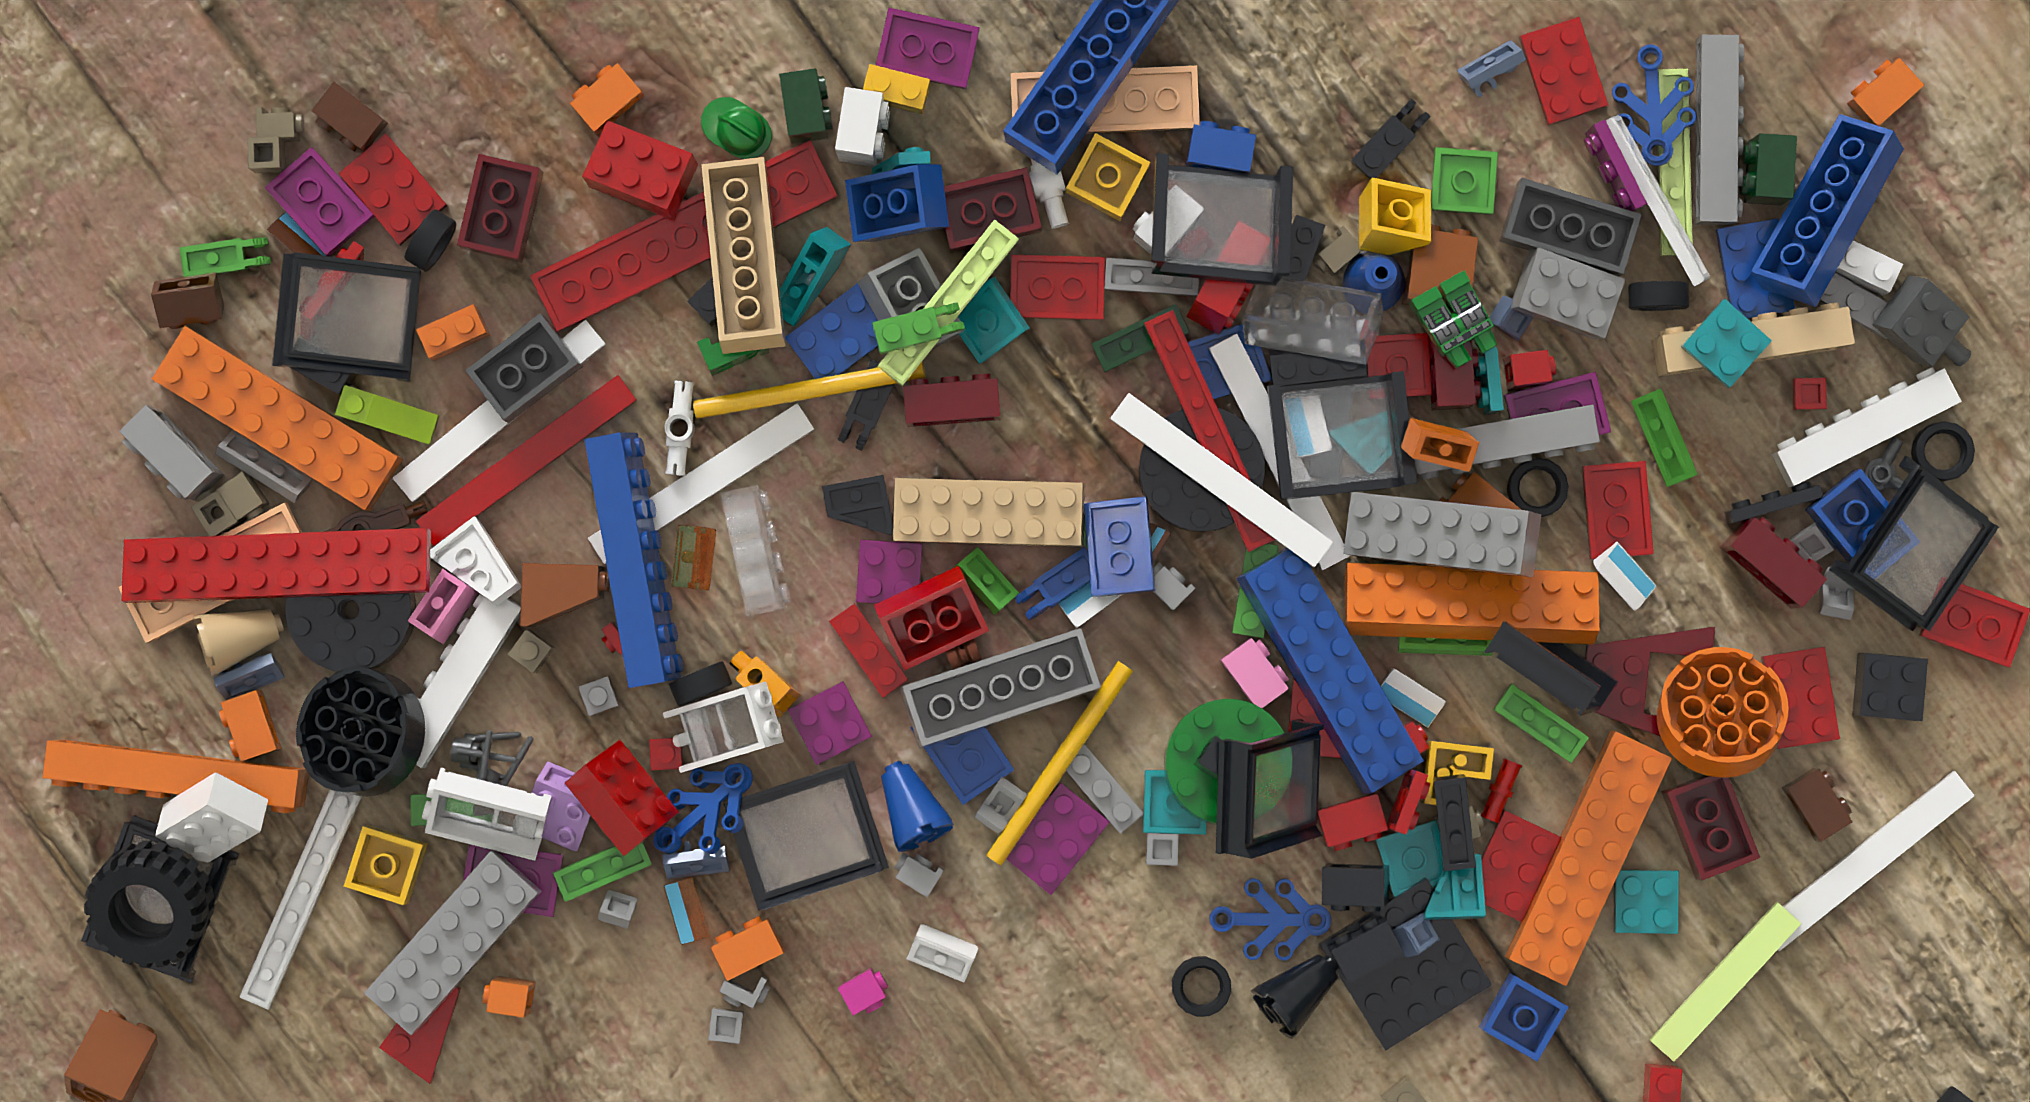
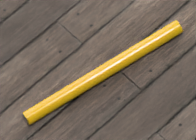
M923 361L907 381L926 378ZM873 368L694 400L693 408L696 419L896 384L897 382L881 369Z
M1117 661L1101 685V688L1098 689L987 853V857L1002 866L1123 688L1133 670Z

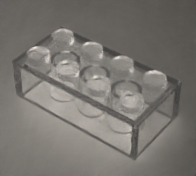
M1281 277L1276 286L1256 284L1242 318L1245 344L1366 365L1383 321L1381 293Z
M758 485L720 493L747 617L787 610L786 603L791 602L788 584L781 583L779 572H784L785 569L781 553H775L773 542L778 541L775 523L772 521L768 522L766 511L772 510L768 492L762 491Z

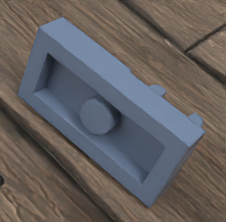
M1510 40L1458 69L1457 72L1460 79L1478 97H1481L1483 95L1480 91V86L1483 82H1487L1494 90L1497 88V83L1493 77L1515 70L1518 64L1524 62L1526 58L1522 49Z
M272 653L258 656L243 665L238 662L235 664L234 670L229 672L224 670L219 673V676L214 677V682L223 697L229 700L283 679L285 676L278 661Z
M685 841L683 852L663 855V865L667 879L729 872V860L725 846H720L719 850L714 854H708L701 849H694L692 851L689 841Z

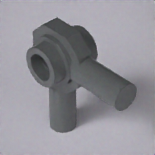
M1894 437L1891 438L1882 457L1869 461L1863 471L1879 491L1890 487L1898 491L1904 480L1896 476L1895 467L1892 464L1903 445L1902 441Z

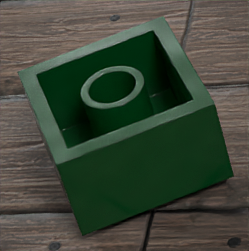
M816 68L780 73L787 131L791 144L807 142L809 140L828 139L827 130H833L829 107H824L823 100L828 99L825 77L819 76Z
M1759 133L1748 141V145H1744L1742 164H1747L1746 176H1743V183L1740 186V194L1745 195L1744 203L1782 206L1793 199L1797 136Z

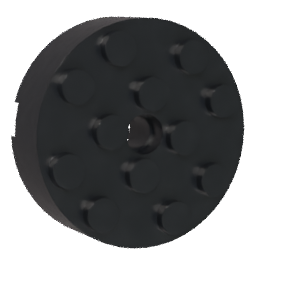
M1218 408L1251 482L1262 489L1265 476V462L1263 451L1256 435L1239 417ZM1183 409L1164 418L1198 443ZM1144 444L1138 467L1140 487L1143 495L1148 499L1149 506L1161 519L1179 529L1190 532L1216 531L1234 523L1225 502Z
M414 593L287 597L285 607L286 621L290 635L297 647L317 665L338 672L347 667H363L373 670L392 660L407 644L414 629V625L408 622V619L416 609V599ZM351 601H355L359 606V613L353 619L347 617L345 613V607Z
M363 667L343 668L340 672L329 678L324 677L310 691L301 707L296 728L297 746L301 748L305 761L302 764L309 775L320 785L330 790L363 797L386 793L401 784L417 764L425 739L423 710L412 689L393 675Z

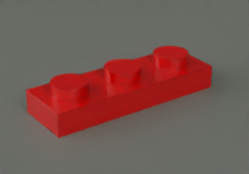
M855 603L829 621L883 698L908 681L904 672Z

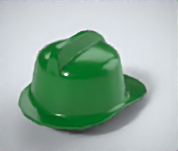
M731 97L717 98L704 108L701 116L702 130L705 136L717 146L740 159L757 158L768 149L771 142V128L768 121L757 111Z

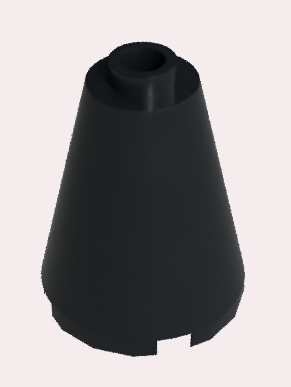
M1317 954L1254 987L1251 990V993L1255 994L1253 1000L1271 1023L1281 1024L1283 1027L1279 1031L1292 1039L1299 1033L1338 979L1336 973L1338 966L1329 956L1322 957Z

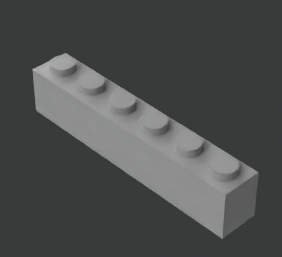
M1702 34L1696 39L1695 225H1733L1738 222V217H1742L1743 202L1742 199H1738V186H1742L1743 169L1738 168V155L1743 153V137H1738V124L1743 123L1744 117L1743 106H1739V93H1743L1744 77L1739 75V62H1743L1744 45L1739 44V35Z
M1594 405L1458 429L1468 432L1480 442L1472 465L1482 463L1483 469L1501 466V460L1513 458L1514 464L1532 461V454L1544 452L1545 458L1564 455V448L1575 447L1576 452L1595 449L1594 443L1600 442ZM1414 459L1416 475L1420 474L1421 480L1440 477V470L1451 469L1452 475L1468 472Z

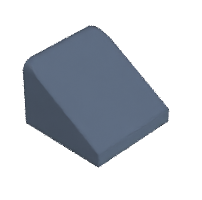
M1502 296L1489 318L1494 327L1519 341L1533 317L1511 309L1513 299Z
M1424 913L1392 930L1404 952V956L1407 958L1419 955L1440 940L1430 921L1424 920Z

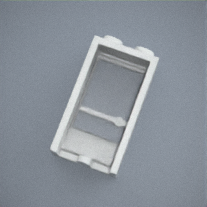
M766 681L663 712L664 719L680 715L685 732L675 735L673 743L676 747L689 744L694 761L693 763L680 766V773L784 742L781 726L777 720L772 696Z
M440 768L437 780L431 778L426 797L432 798V800L426 801L422 819L427 820L425 833L535 861L542 840L551 795L544 794L542 797L534 793H526L527 791L460 774L447 773L445 768Z

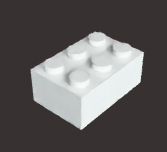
M845 87L835 146L839 162L874 167L876 166L877 159L883 160L885 142L881 132L882 129L888 130L890 119L888 102L884 101L883 93Z
M215 772L163 804L155 837L165 841L170 847H177L191 854L196 860L208 863L261 831L268 799Z

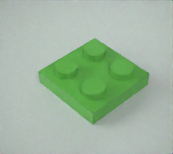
M1435 147L1431 211L1493 215L1498 152Z

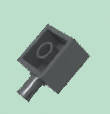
M1909 275L1872 324L1913 362L1933 367L1942 353H1944L1956 366H1962L1971 357V351L1955 338L1969 316L1929 279Z

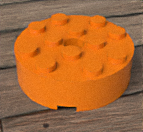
M1706 648L1683 658L1666 678L1657 707L1659 734L1669 752L1689 769L1712 777H1736L1759 768L1775 752L1787 723L1788 699L1784 686L1776 673L1770 667L1767 668L1754 659V655L1735 648ZM1718 710H1723L1725 713H1727V715Z

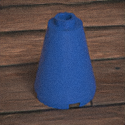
M1369 251L1363 252L1350 261L1343 275V289L1347 299L1365 312L1379 313L1390 309L1399 301L1405 288L1403 269L1391 255ZM1376 274H1379L1382 279H1379Z
M897 761L885 767L886 773L881 776L894 844L898 852L919 848L918 843L924 841L931 843L953 829L952 825L954 824L951 817L910 764H902L901 761Z

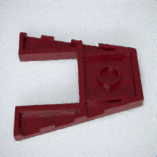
M1715 627L1586 645L1585 659L1619 681L1600 710L1594 713L1660 736L1657 726V715L1644 714L1650 652L1688 656L1699 650L1713 648Z

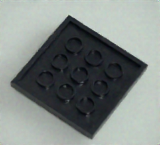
M1425 877L1400 895L1389 899L1388 904L1385 907H1381V911L1368 912L1319 944L1327 957L1329 956L1336 963L1328 946L1334 944L1333 938L1346 931H1349L1351 935L1361 929L1360 924L1374 916H1377L1378 919L1384 917L1393 930L1419 914L1424 913L1434 889ZM1452 919L1429 920L1440 940L1419 955L1408 958L1402 955L1350 984L1345 980L1338 967L1336 972L1385 1051L1492 985Z

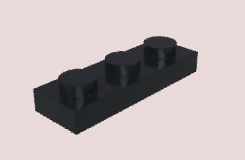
M1809 482L1792 486L1793 493L1781 496L1778 490L1761 495L1762 502L1751 504L1750 500L1746 499L1732 503L1733 510L1724 512L1727 524L1822 498L1820 485L1811 487Z
M1465 774L1434 777L1433 782L1444 871L1476 868Z

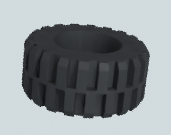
M140 841L137 846L132 843L124 846L120 851L112 854L92 878V882L87 887L85 894L87 901L84 903V913L90 915L86 922L90 931L95 930V940L100 946L104 944L108 948L107 953L115 957L118 955L123 958L122 962L132 965L134 962L139 963L140 968H150L153 963H155L156 967L160 968L168 966L170 962L176 963L181 960L186 953L192 950L211 922L210 917L214 912V904L211 902L214 898L213 888L206 885L209 878L205 871L200 872L197 868L199 863L193 857L190 860L183 855L185 851L177 847L175 850L169 849V844L158 842L155 846H152L151 841ZM142 885L159 892L168 901L172 909L173 922L158 924L140 917L127 900L126 887Z

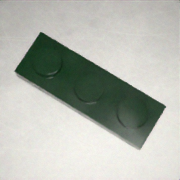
M1172 305L1092 343L1091 346L1104 373L1155 349L1144 325L1145 322L1173 310L1184 335L1188 334L1189 330L1177 305Z

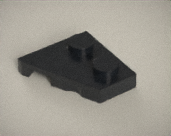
M884 475L822 486L827 516L829 518L893 535V522Z

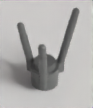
M488 730L485 741L481 743L480 751H483L482 758H479L476 779L508 786L534 738L532 736L527 738L516 756L517 762L511 764L504 778L500 781V774L487 770L493 734L491 730Z
M520 732L492 734V740L521 737ZM465 733L464 738L455 737L451 747V761L460 763L461 768L477 771L478 764L473 762H477L479 758H482L483 751H480V744L475 742L485 741L486 734L475 735ZM490 752L489 759L517 762V758L514 756ZM487 768L488 771H492V772L498 773V772H496V771H494V770H491V769ZM498 773L500 774L499 780H502L505 775Z

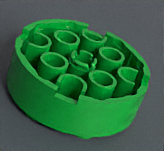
M1219 699L1207 702L1193 709L1175 726L1164 751L1165 778L1174 799L1193 817L1216 825L1218 780L1193 765L1210 738L1217 736L1222 740L1231 739L1253 743L1284 734V731L1268 712L1255 704L1243 700ZM1290 747L1256 756L1254 819L1269 811L1283 795L1291 774L1292 757Z

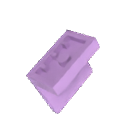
M547 761L536 779L532 793L543 797L544 794L551 795L542 838L576 852L580 847L591 815L565 785V782L575 772Z

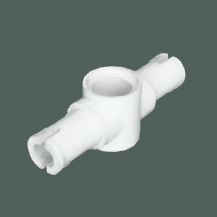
M1030 158L1032 166H1030L1031 172H1029L1033 193L1035 198L1040 200V203H1044L1051 228L1056 229L1068 225L1069 222L1062 201L1063 191L1066 188L1061 171L1056 175Z
M674 381L673 407L669 408V416L665 423V432L667 434L666 446H669L665 474L668 475L675 474L676 465V475L685 476L687 448L691 447V438L695 432L693 423L694 411L691 410L694 382L685 381L683 392L684 382ZM678 420H684L688 424L687 433L681 437L674 436L672 433V425Z

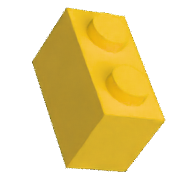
M869 64L863 90L883 93L884 101L888 102V106L923 114L931 83L930 79Z

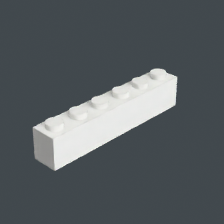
M1933 367L1928 368L1916 375L1918 381L1907 385L1906 381L1898 383L1888 389L1890 395L1882 399L1875 395L1860 403L1862 409L1852 413L1849 408L1833 416L1834 423L1824 427L1821 422L1805 430L1806 437L1796 441L1793 436L1777 444L1779 450L1772 453V456L1787 486H1795L1962 402L1945 368L1936 372Z
M479 594L473 604L476 611L471 619L466 617L457 629L456 633L460 636L454 646L449 644L440 657V660L443 661L441 667L437 672L432 671L425 680L423 686L427 689L421 699L418 698L425 719L424 745L416 764L420 768L427 767L520 618L521 606L508 598L496 606Z

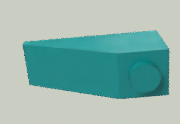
M828 227L810 233L780 288L783 319L792 326L797 325L832 278L851 246L848 241Z

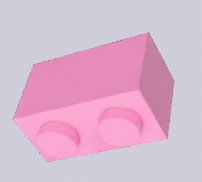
M442 569L431 585L429 592L425 594L408 619V622L444 645L478 595V592Z
M1249 638L1220 661L1249 701L1263 708L1289 689L1285 684L1289 678L1279 665L1273 668L1267 659L1271 654L1262 641L1259 639L1257 642H1254L1252 638Z

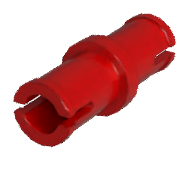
M1503 758V763L1496 780L1488 788L1491 792L1481 813L1482 817L1496 823L1500 822V817L1507 800L1512 798L1514 794L1511 790L1522 765Z

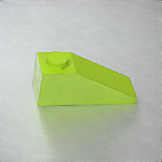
M347 385L343 387L335 415L428 445L431 443L439 418L437 414Z

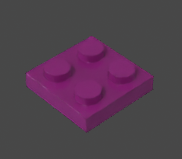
M860 540L856 602L877 604L920 584L923 544Z
M844 681L788 709L816 765L872 737Z

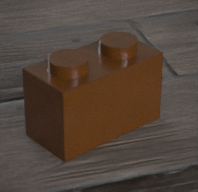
M336 82L331 84L311 110L318 116L315 120L318 125L329 133L334 128L343 135L339 141L354 152L358 147L362 151L367 150L388 124L383 118Z
M216 272L154 281L151 297L159 328L179 329L187 324L201 323L206 325L222 319L224 302Z
M1812 768L1782 787L1813 839L1822 842L1853 822L1849 816L1852 811L1843 797L1838 799L1832 790L1835 787V783L1825 770L1821 772L1818 768Z

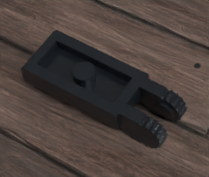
M1412 98L1396 116H1391L1350 161L1370 180L1371 178L1379 177L1415 138V133L1431 117L1427 112L1421 114L1415 120L1414 125L1408 129L1401 120L1415 108L1416 102Z
M871 359L867 369L878 368L880 363ZM895 384L857 390L846 413L847 419L838 440L845 443L849 438L855 420L865 425L856 441V449L862 451L871 430L875 429Z

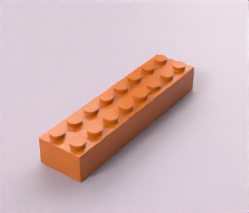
M184 326L152 377V380L369 512L375 506L403 460L400 456Z
M1347 563L1344 575V625L1350 635L1492 640L1503 621H1506L1536 642L1594 644L1600 631L1598 572L1534 570L1533 577L1437 566Z
M1609 731L1561 834L1562 838L1526 915L1505 955L1506 958L1567 986L1672 757L1616 731Z
M61 739L47 740L42 778L52 779L51 785L78 786L79 782L83 783V789L109 790V786H113L114 793L133 795V793L140 794V790H146L145 796L164 798L171 797V794H177L178 796L216 772L267 798V805H271L272 812L290 813L295 812V809L305 806L309 773L304 768L241 762L238 760Z

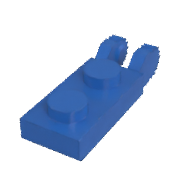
M1085 547L1033 581L1034 584L1014 598L1017 604L1027 602L1038 591L1043 596V601L1031 607L1025 613L1028 620L1034 619L1049 607L1053 608L1090 583L1089 558Z

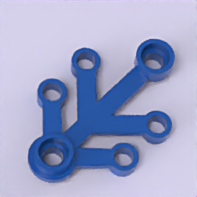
M1649 44L1643 46L1637 56L1640 67L1645 70L1648 105L1634 95L1630 87L1625 83L1616 84L1612 89V95L1616 102L1625 103L1649 123L1650 136L1634 125L1633 119L1629 114H1619L1622 119L1626 118L1630 121V125L1627 128L1633 139L1642 146V156L1645 161L1652 166H1662L1672 158V143L1685 128L1695 124L1696 113L1689 107L1680 109L1677 114V120L1664 134L1662 133V121L1683 97H1688L1693 93L1694 84L1689 77H1680L1675 82V88L1660 104L1658 68L1663 63V54L1659 47ZM1653 54L1657 57V60L1654 64H1647L1645 62L1646 56ZM1688 82L1690 89L1686 92L1680 91L1678 89L1680 83ZM1625 88L1628 91L1627 95L1624 98L1617 97L1616 91L1618 89ZM1689 112L1693 115V118L1690 122L1685 123L1681 120V116L1683 113ZM1655 146H1661L1664 151L1662 155L1654 156L1652 149Z
M742 763L731 764L723 772L706 771L702 768H696L690 773L689 779L691 784L700 789L706 788L709 784H720L721 786L713 793L684 792L677 788L672 789L668 793L667 798L676 809H683L686 805H696L697 807L673 829L670 827L658 829L653 838L654 846L666 854L676 852L681 847V839L705 818L703 835L699 839V848L708 854L716 853L720 848V840L716 837L720 806L727 797V814L722 818V827L731 833L739 832L743 827V819L739 816L742 793L750 788L753 781L751 769ZM703 774L702 781L698 783V776ZM742 775L740 781L736 784L737 778ZM680 794L679 802L675 803L676 796ZM735 818L734 826L730 827V821ZM673 837L671 844L668 846L669 839ZM712 839V845L707 848V842Z
M1250 878L1244 884L1245 893L1250 897H1254L1269 913L1232 912L1228 907L1218 906L1211 911L1209 916L1211 926L1220 932L1230 930L1233 925L1268 926L1254 941H1248L1243 946V954L1250 960L1258 959L1262 954V950L1287 926L1300 927L1287 941H1281L1275 945L1274 953L1278 959L1283 961L1289 960L1293 955V951L1309 935L1320 936L1326 933L1331 926L1329 911L1321 905H1309L1294 889L1293 883L1288 879L1277 881L1275 891L1280 897L1287 898L1301 914L1286 913L1263 889V885L1258 879ZM1257 882L1259 884L1257 893H1249V883ZM1283 882L1290 885V891L1287 894H1281L1279 891V886ZM1225 913L1228 917L1225 924H1218L1216 922L1217 914ZM1313 914H1318L1321 917V923L1317 926L1310 924V917ZM1252 944L1258 947V953L1255 956L1247 954V948ZM1282 945H1287L1290 949L1289 954L1285 957L1278 954V948Z

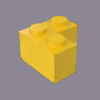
M1427 740L1429 749L1426 750L1424 774L1428 775L1426 781L1431 784L1425 800H1421V803L1436 805L1434 777L1465 774V777L1491 779L1494 748Z

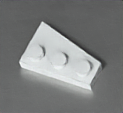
M475 516L430 549V558L496 606L522 588L486 529Z

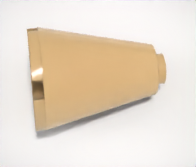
M271 609L199 614L193 617L194 625L197 626L199 632L197 636L211 676L223 672L280 639L279 633L284 631L279 613L273 615Z

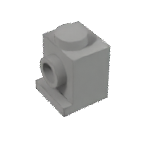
M1160 562L1154 567L1156 591L1153 592L1173 611L1195 587L1190 584L1186 588L1182 584L1186 579L1174 567L1168 570Z
M904 852L894 869L899 871L895 878L926 897L932 891L944 869L939 866L935 871L931 869L933 862L917 853L914 858Z

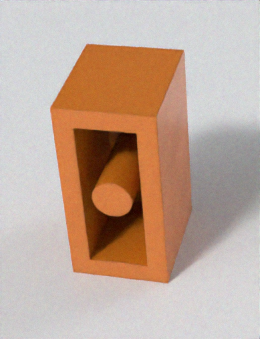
M1900 57L1892 63L1887 59L1873 71L1877 75L1876 78L1869 84L1865 80L1862 81L1850 92L1854 97L1847 104L1862 121L1880 126L1924 86Z
M618 63L613 67L610 64L604 67L596 75L597 81L590 87L587 85L582 86L572 95L574 100L570 103L571 106L597 136L603 131L607 120L614 122L644 97L642 91Z
M474 304L416 329L428 358L433 361L491 336L479 308Z
M1410 418L1401 448L1414 459L1470 472L1480 442L1466 431Z
M255 690L220 702L223 709L219 710V715L223 726L230 729L233 739L229 740L235 758L239 757L240 761L244 762L282 749L262 690Z
M757 916L743 923L745 930L735 935L732 930H729L715 937L717 943L712 945L711 949L727 981L785 952L769 918L762 921L760 916Z
M503 976L494 978L484 988L482 1002L487 1004L486 1012L524 1018L532 1011L536 981Z

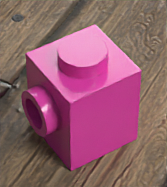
M872 968L838 986V990L852 1015L864 1009L868 1014L883 1006L882 999L887 995L884 990L888 988V984L881 972L874 973Z

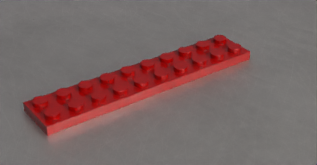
M811 140L765 162L768 171L773 228L838 198ZM704 192L681 202L674 220L656 214L530 275L556 331L561 332L711 259Z
M428 528L124 539L121 601L124 603L425 593L429 592L431 530Z

